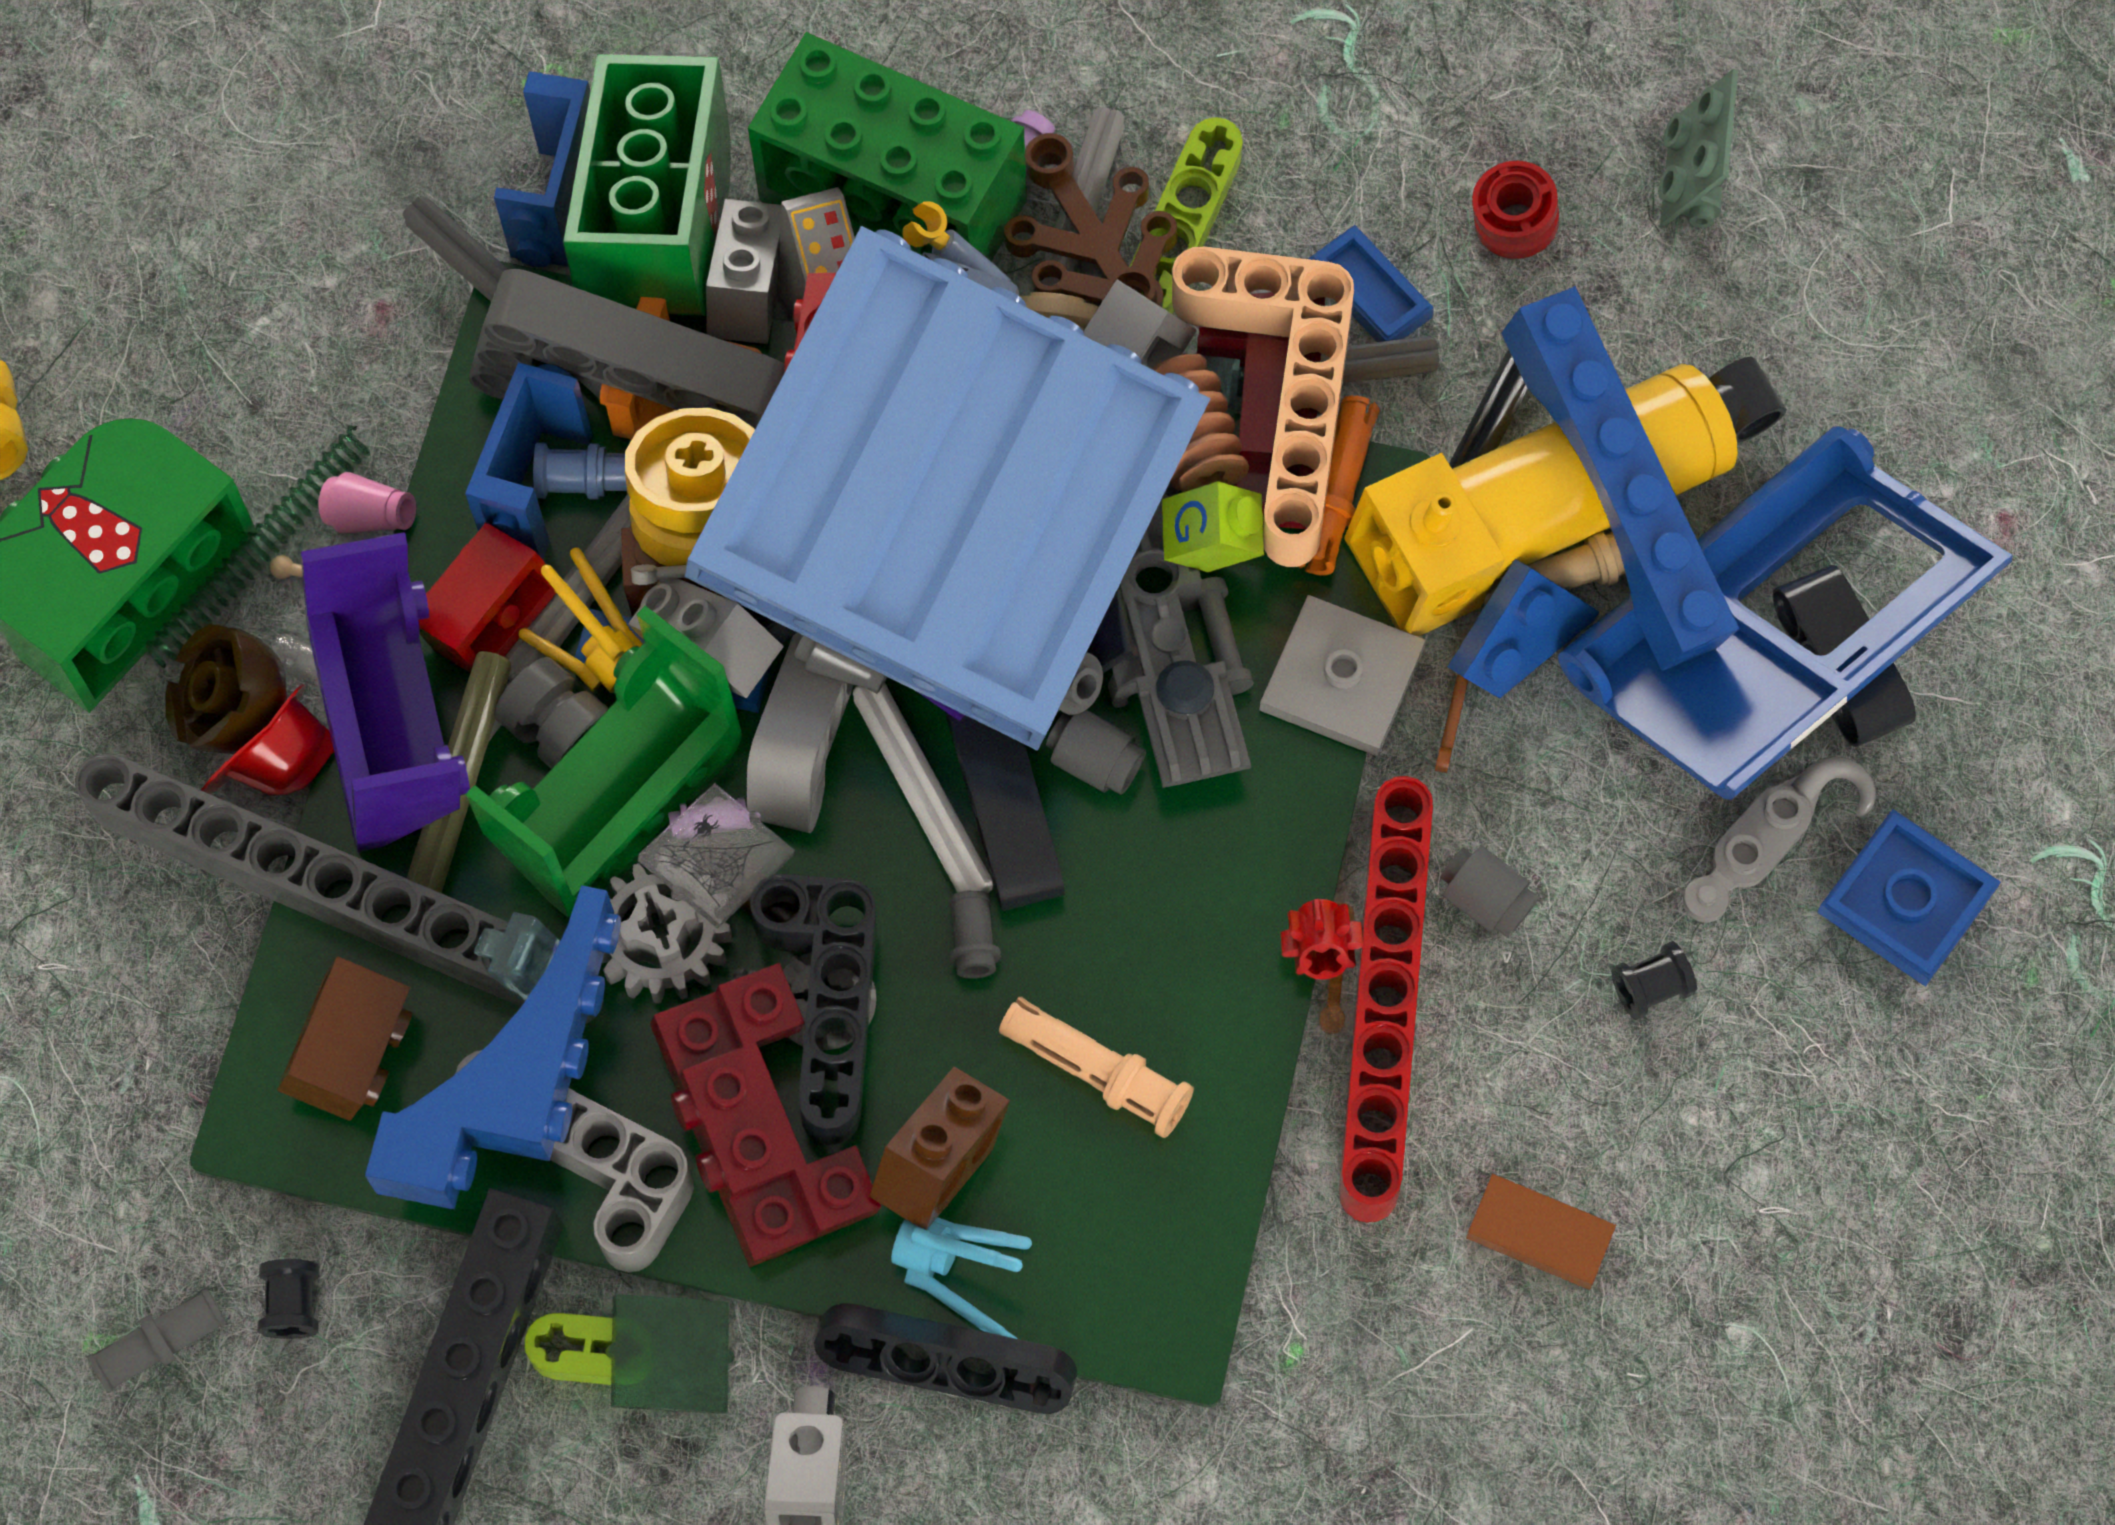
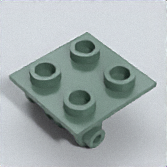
M1732 69L1713 86L1704 89L1696 100L1680 113L1674 114L1666 126L1663 138L1664 146L1668 148L1666 169L1658 188V196L1662 200L1660 225L1662 226L1668 225L1682 214L1690 217L1689 222L1691 225L1706 228L1712 226L1714 219L1721 214L1723 187L1720 186L1729 174L1738 70Z

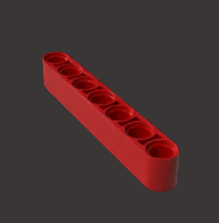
M1409 776L1393 777L1385 781L1378 789L1370 831L1362 922L1364 946L1360 948L1339 1183L1340 1203L1345 1212L1355 1220L1365 1223L1378 1222L1389 1216L1396 1206L1403 1178L1433 801L1429 789L1418 779ZM1394 806H1405L1412 809L1418 818L1409 823H1400L1390 818L1386 811ZM1398 865L1410 871L1413 878L1405 883L1397 884L1384 878L1381 870L1388 866ZM1392 925L1402 929L1408 939L1401 944L1390 945L1381 941L1375 932L1383 926ZM1387 986L1398 991L1403 1001L1395 1006L1385 1007L1377 1004L1369 993L1378 987ZM1374 1048H1383L1392 1052L1396 1056L1398 1063L1390 1069L1381 1070L1367 1063L1364 1055ZM1377 1110L1385 1113L1391 1119L1393 1126L1385 1132L1374 1133L1365 1129L1358 1118L1367 1111ZM1371 1173L1382 1178L1388 1190L1378 1197H1368L1356 1190L1353 1180L1362 1174Z

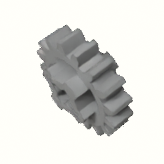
M659 862L656 874L647 875L644 868L637 863L633 865L635 880L626 884L616 876L610 879L615 893L613 899H610L614 914L620 915L622 921L628 910L636 904L630 918L621 922L619 939L614 953H604L602 963H607L603 971L611 985L626 977L625 989L627 995L633 999L641 992L643 987L650 988L654 1003H661L665 989L674 987L677 995L682 1000L688 998L686 982L694 978L698 983L708 986L711 980L706 969L707 964L724 966L727 961L724 950L718 945V943L732 941L730 924L721 922L729 916L725 899H715L720 904L719 907L709 894L715 890V888H712L715 886L714 882L711 879L706 882V884L710 885L711 881V888L708 893L706 889L709 890V886L704 884V887L700 883L695 885V878L687 872L694 873V870L687 866H684L676 876L670 874L668 863ZM663 895H673L683 900L675 901ZM653 913L657 914L660 924H664L669 933L666 937L670 948L667 950L663 948L661 939H657L652 930L654 923L651 915ZM700 940L696 949L683 960L691 943ZM646 961L660 968H648L637 963Z

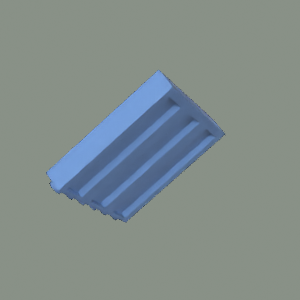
M861 226L689 555L685 577L1038 751L1211 398L1199 393L1198 386L1184 376L1175 373L1162 375L1142 365L1139 356L1125 347L1115 344H1109L1106 347L1083 336V330L1066 318L1060 316H1050L1047 318L1027 308L1025 301L1010 290L1001 287H993L990 290L968 279L966 271L951 261L936 258L932 261L911 251L910 245L903 238L890 231L877 230L875 233Z

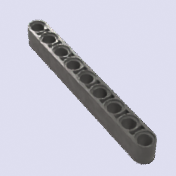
M111 753L95 754L86 759L77 770L75 789L94 820L104 828L519 1007H522L544 974L559 945L554 941L119 755ZM114 783L124 784L122 790L115 797L107 800L98 799L101 791L108 785ZM166 808H181L177 817L171 822L160 825L154 823L158 814ZM227 831L238 832L236 839L229 846L221 849L210 848L212 841L219 834ZM286 855L295 857L294 863L286 871L276 874L267 872L269 865L278 857ZM339 880L353 882L350 890L345 895L333 899L324 897L325 891L332 883ZM404 904L411 907L408 915L397 923L389 924L381 921L387 909L394 905ZM463 929L469 932L464 943L456 948L447 949L439 946L441 938L451 930ZM521 954L528 957L525 965L515 973L505 974L497 971L498 964L508 955ZM588 1015L586 1024L592 1021L596 1016Z

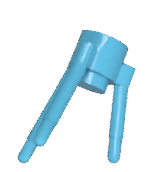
M939 1217L925 1230L905 1219L897 1234L891 1256L893 1264L908 1269L905 1283L927 1291L983 1332L1018 1339L1000 1324L933 1278V1275L936 1272L945 1276L949 1272L956 1256L1018 1272L1023 1266L1022 1261L1018 1258L959 1241V1239L1027 1250L1031 1247V1239L1007 1232L956 1224Z

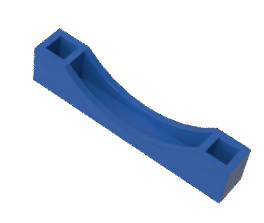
M1576 286L1519 308L1501 334L1527 389L1543 404L1560 426L1594 485L1621 554L1630 588L1634 614L1661 671L1717 649L1739 630L1738 624Z

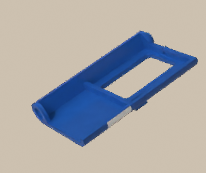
M1833 426L1697 539L1739 627V630L1717 649L1661 671L1634 614L1630 594L1561 651L1558 655V661L1568 680L1586 698L1714 793L1724 799L1732 800L2012 562L2013 555L1927 500L1919 492L1913 491L1876 467L1872 460L1874 449L1861 432L1856 429L1847 430L1840 426ZM1856 505L1871 507L1943 555L1940 561L1837 648L1823 656L1813 654L1741 604L1745 596Z

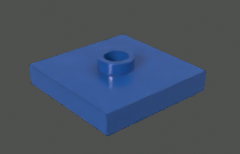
M1892 809L1822 902L1817 913L1926 987L1996 892L2001 881Z

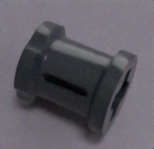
M1674 941L1664 944L1660 954L1630 967L1623 962L1612 967L1611 970L1617 995L1627 1013L1635 1020L1646 1016L1648 1008L1678 994L1683 998H1688L1697 991V982L1693 969L1684 951Z
M276 1259L261 1263L259 1266V1277L265 1281L264 1318L259 1319L257 1322V1332L265 1337L275 1339L306 1338L316 1335L319 1331V1322L312 1317L313 1281L320 1277V1266L318 1263L303 1259Z

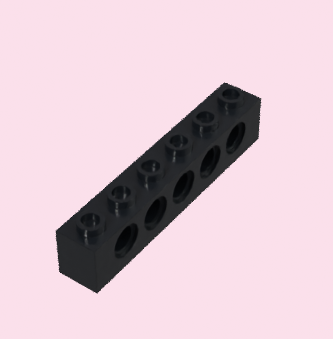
M489 1188L364 1525H454L564 1227V1223L553 1208Z

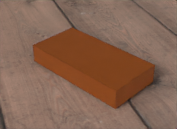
M1492 1173L1466 1239L1591 1290L1616 1224Z

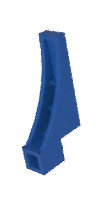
M587 886L580 887L568 926L547 969L522 1007L488 1046L457 1074L416 1103L396 1114L382 1112L365 1177L376 1194L455 1210L459 1191H468L474 1179L477 1152L471 1150V1146L550 1161L554 1142L563 1143L569 1131L572 1104L565 1102L571 1078L580 1079L586 1066L589 1043L587 1039H582L587 1016H597L602 1004L605 979L598 976L603 955L604 953L613 954L619 939L621 917L614 914L615 912L607 890Z

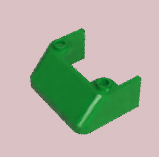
M646 605L636 614L644 637V644L641 647L634 646L627 650L614 668L613 675L617 678L614 692L617 701L534 789L524 782H518L510 787L502 785L488 796L474 785L465 794L482 833L554 907L569 919L580 887L587 886L607 890L608 892L612 888L610 879L614 876L621 878L670 826L668 812L679 811V804L686 803V806H688L729 762L742 738V731L724 666Z

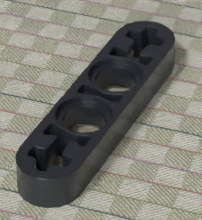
M841 1303L830 1307L824 1313L814 1341L815 1351L820 1359L830 1367L840 1371L1041 1414L1060 1412L1068 1406L1077 1378V1366L1072 1358L1064 1351L1052 1346L856 1304ZM844 1334L852 1336L851 1341L843 1339ZM878 1340L885 1341L882 1349L876 1348ZM902 1343H913L925 1349L930 1357L923 1360H913L900 1353L896 1346ZM969 1357H979L992 1364L996 1371L989 1374H978L969 1370L962 1360ZM1009 1368L1016 1369L1015 1377L1007 1376ZM1040 1376L1050 1378V1384L1039 1381Z

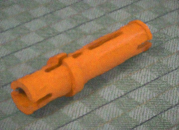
M1350 395L1341 400L1320 545L1316 555L1309 561L1306 567V572L1325 576L1334 572L1343 533L1346 526L1349 527L1356 510L1352 504L1354 494L1360 479L1372 431L1380 412L1379 406L1374 402L1370 404L1368 413H1365L1370 401L1366 397ZM1306 563L1303 564V565H1301V566H1298V567H1299V568L1305 567Z

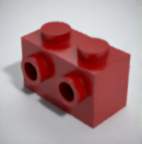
M485 523L426 593L429 618L418 620L419 634L435 652L471 673L475 657L480 651L505 656L520 638L519 631L522 628H528L556 594L554 588L541 574L542 566L547 564L536 551L492 525Z

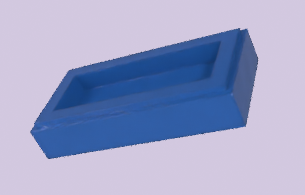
M1353 225L1309 258L1310 260L1338 264L1349 272L1354 284L1352 316L1376 342L1404 339L1433 317L1434 307L1356 225Z

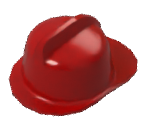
M304 684L296 688L265 728L239 749L212 775L201 788V791L211 795L232 779L269 796H283L304 789L314 780L334 750L329 730L299 701L306 688Z

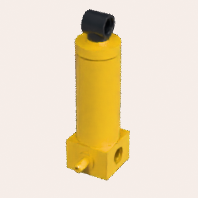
M1752 356L1734 361L1713 374L1709 379L1694 366L1680 364L1625 389L1676 496L1734 468L1738 455L1737 443L1744 442L1763 433L1778 422L1787 410L1758 362ZM1553 422L1452 469L1443 453H1439L1365 487L1344 539L1395 627L1419 637L1481 608L1493 582L1504 577L1515 559L1528 566L1611 526L1594 485L1577 453L1557 422Z

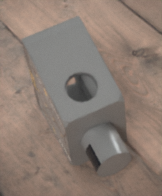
M818 1386L798 1388L795 1391L793 1413L781 1412L774 1417L764 1505L767 1525H843L848 1448L844 1418L834 1415L835 1394L830 1389Z

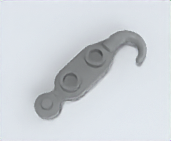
M1838 756L1822 758L1807 767L1802 774L1776 786L1769 787L1762 792L1720 838L1713 853L1714 871L1710 875L1695 878L1686 887L1682 903L1688 915L1698 922L1708 923L1716 921L1723 916L1728 907L1729 892L1738 887L1747 888L1755 886L1764 880L1805 834L1811 823L1820 791L1829 781L1836 778L1846 779L1858 788L1860 802L1856 809V815L1859 818H1865L1874 806L1876 795L1873 779L1866 769L1848 758Z

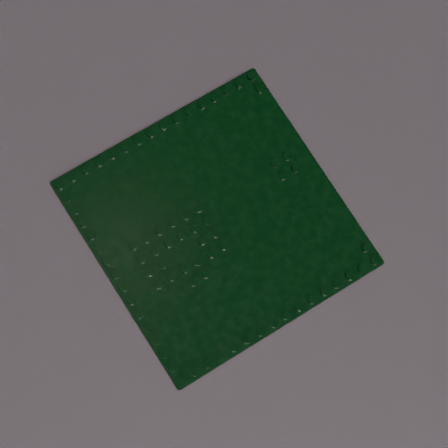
M500 261L508 269H522L573 287L571 275ZM473 287L407 490L416 500L415 520L410 528L406 530L396 529L393 533L405 532L408 543V572L411 582L422 580L426 593L478 532L465 492L503 401L502 399L482 393L469 382V373L481 329L491 301L475 287ZM669 315L670 322L707 334L706 316ZM773 318L768 344L721 340L757 348L763 355L785 363L787 351L794 350L797 333L793 321ZM534 359L532 366L539 367V365L546 363ZM578 380L592 431L589 444L594 443L599 444L600 447H605L606 453H625L631 439L613 435L606 405H602L600 399ZM1226 411L1225 413L1229 414L1235 422L1232 434L1239 438L1241 414ZM543 432L538 441L545 442L549 449L586 450L588 445ZM1370 441L1352 503L1355 509L1365 487L1429 459L1430 456L1424 452ZM534 454L521 484L534 488ZM606 491L605 497H599V500H589L586 493H548L545 499H537L550 539V544L543 561L547 565L552 566L562 579L566 577L575 565L570 556V550L577 547L584 553L626 497L627 491ZM1346 526L1341 539L1334 572L1329 575H1315L1306 572L1308 563L1302 568L1279 565L1268 557L1265 550L1263 556L1211 572L1199 570L1201 579L1210 577L1225 579L1229 593L1224 598L1240 659L1243 668L1250 669L1254 684L1250 689L1232 695L1251 763L1250 769L1163 788L1138 693L1128 697L1129 703L1126 706L1120 708L1113 707L1108 689V683L1113 675L1112 668L1103 673L1100 693L1087 710L1135 736V744L1146 750L1144 761L1137 775L1122 795L1111 789L1103 793L1051 763L1054 750L1046 746V742L1055 723L1064 712L1057 711L1038 751L1025 745L1059 862L1065 896L1002 912L992 882V890L988 894L991 897L990 913L993 945L1001 950V958L995 963L996 971L993 974L982 978H963L957 975L956 967L949 962V953L954 949L949 899H952V896L957 894V891L854 702L853 690L857 685L853 686L826 759L824 795L813 831L806 833L749 819L751 837H740L719 842L726 848L762 844L772 840L773 842L753 847L746 859L748 864L759 869V874L763 877L791 874L852 879L868 887L875 898L877 933L873 983L876 990V1008L868 1026L861 1118L858 1129L852 1137L841 1144L824 1145L814 1141L805 1132L802 1126L799 1105L803 1046L786 1037L759 1047L806 1163H812L856 1145L873 1184L885 1146L954 1066L1009 1099L1010 1103L992 1152L938 1217L956 1224L1002 1231L1030 1238L1032 1245L1027 1250L959 1239V1241L1018 1258L1022 1261V1269L1018 1272H1013L956 1256L949 1272L945 1276L935 1272L933 1278L1000 1324L1019 1340L1052 1346L1064 1351L1077 1366V1378L1206 1408L1217 1405L1222 1396L1316 979L1307 976L1305 973L1301 975L1296 974L1294 957L1282 956L1280 932L1289 929L1288 912L1290 910L1298 911L1303 904L1314 899L1334 901L1367 752L1260 711V702L1308 595L1395 628L1390 616L1344 539L1348 526ZM1278 527L1281 531L1288 534H1299L1305 531V529ZM621 564L606 584L605 589L620 614L632 618L633 616H631L623 587V569ZM1148 567L1137 575L1135 581L1143 591L1152 594L1165 591L1171 585L1172 578L1162 568ZM596 600L588 608L602 611ZM1200 607L1184 611L1183 615L1196 663L1202 666L1215 663ZM580 621L559 647L574 657L584 628ZM419 634L444 745L448 746L470 673L435 652ZM792 637L782 643L784 647L772 662L759 712L735 708L742 731V738L736 752L723 769L687 806V809L738 800L737 798L742 797L745 799L747 808V767L752 742ZM561 666L574 678L575 682L572 691L574 694L588 691L608 708L617 701L615 693H610L603 684L592 692L577 675ZM888 677L885 681L888 690L990 875L944 710L915 690ZM501 725L488 742L475 786L488 796L502 785L510 787L518 782H524L534 789L551 771V768L538 757L537 751L540 742L523 743ZM334 752L312 782L297 828V832L404 878H407L422 830L421 828L385 847L357 852ZM469 804L442 894L559 944L570 919L554 907L482 833ZM669 826L633 865L639 863L644 868L646 874L651 875L656 874L659 860H667V862L679 864L678 861L683 862L684 859H690L686 851L676 850L674 852L677 856L673 857L678 861L661 855L672 856V851H675ZM750 847L740 848L735 854L742 857L748 852ZM737 848L729 850L734 853L737 850ZM288 855L284 871L289 869L294 863V856ZM686 860L684 861L685 865L688 864L694 868L695 865ZM668 863L670 874L677 876L682 868ZM633 865L620 878L626 884L635 880ZM339 880L332 883L325 891L324 897L333 899L345 895L350 890L353 882ZM612 888L608 891L610 899H613L615 896ZM718 893L714 896V899H725ZM663 895L675 901L683 900L677 896ZM725 899L729 916L721 922L730 924L732 941L718 943L725 952L727 960L725 965L707 964L706 969L711 980L708 986L698 983L694 978L686 982L688 998L682 1000L677 995L674 987L665 989L661 1003H654L650 988L643 987L641 992L633 999L627 995L625 989L626 977L611 985L603 971L607 963H601L598 976L605 979L602 1008L592 1021L585 1024L582 1039H587L589 1043L586 1066L580 1079L571 1078L569 1089L675 1143L682 1149L688 1161L694 1183L691 1199L656 1259L650 1266L640 1271L625 1272L614 1268L607 1262L594 1235V1221L609 1190L551 1160L545 1161L471 1146V1150L477 1152L476 1171L470 1189L468 1191H459L455 1210L376 1194L365 1177L382 1112L396 1114L416 1103L453 1077L461 1061L469 1054L483 1050L488 1046L521 1007L273 901L190 1156V1164L199 1175L466 1237L472 1236L489 1188L554 1209L564 1223V1227L553 1257L821 1319L830 1307L847 1303L982 1331L927 1291L905 1283L908 1269L893 1264L891 1261L893 1246L905 1218L882 1204L876 1215L828 1233L778 1257L749 1268L718 1190L711 1193L708 1192L701 1179L695 1157L702 1153L694 1131L693 1129L684 1131L676 1118L670 1095L677 1092L650 1026V1022L655 1014L714 993L718 985L734 979L733 975L737 968H745L748 971L747 975L750 969L759 971L777 963H780L782 969H784L789 964L793 955L801 956L804 954L803 952L777 950L766 946L759 940L754 931L752 916L737 905L731 906ZM404 904L394 905L387 909L381 921L389 924L397 923L408 915L411 907ZM636 904L628 910L622 921L630 918ZM847 906L835 910L829 919L836 926L848 928L859 924L864 915L857 908ZM653 913L651 915L654 923L652 930L656 938L661 939L663 948L667 950L670 948L666 937L669 933L665 925L660 924L657 914ZM463 929L451 930L441 938L439 946L447 949L456 948L464 943L469 932ZM700 940L691 943L683 960L696 949ZM521 954L508 955L498 964L497 971L505 974L515 973L525 965L528 957ZM337 956L411 987L402 1007L413 1012L407 1030L397 1048L390 1045L386 1046L379 1067L389 1070L382 1091L373 1107L363 1103L351 1121L276 1091L322 980ZM646 961L637 963L648 968H660ZM824 979L825 985L829 987V982H826ZM1018 997H1023L1031 1004L1040 1008V1010L1077 1029L1111 1051H1115L1123 1057L1127 1054H1138L1146 1059L1147 1068L1179 1085L1182 1082H1187L1194 1086L1193 1095L1188 1107L1173 1131L1166 1138L1155 1133V1125L1124 1107L1114 1110L1107 1106V1101L1103 1099V1092L1044 1059L1024 1045L999 1033L1001 1022L1012 1003H1016ZM853 1042L837 1049L821 1051L833 1056L841 1055L852 1047ZM826 1079V1100L824 1107L820 1110L822 1118L830 1119L834 1118L836 1108H839L837 1081ZM601 1136L589 1145L587 1155L596 1159L606 1158L618 1149L620 1140L612 1136ZM668 1165L657 1166L646 1175L644 1184L654 1189L665 1188L676 1179L678 1170ZM635 1222L624 1223L613 1232L611 1242L620 1247L631 1246L640 1240L645 1227Z

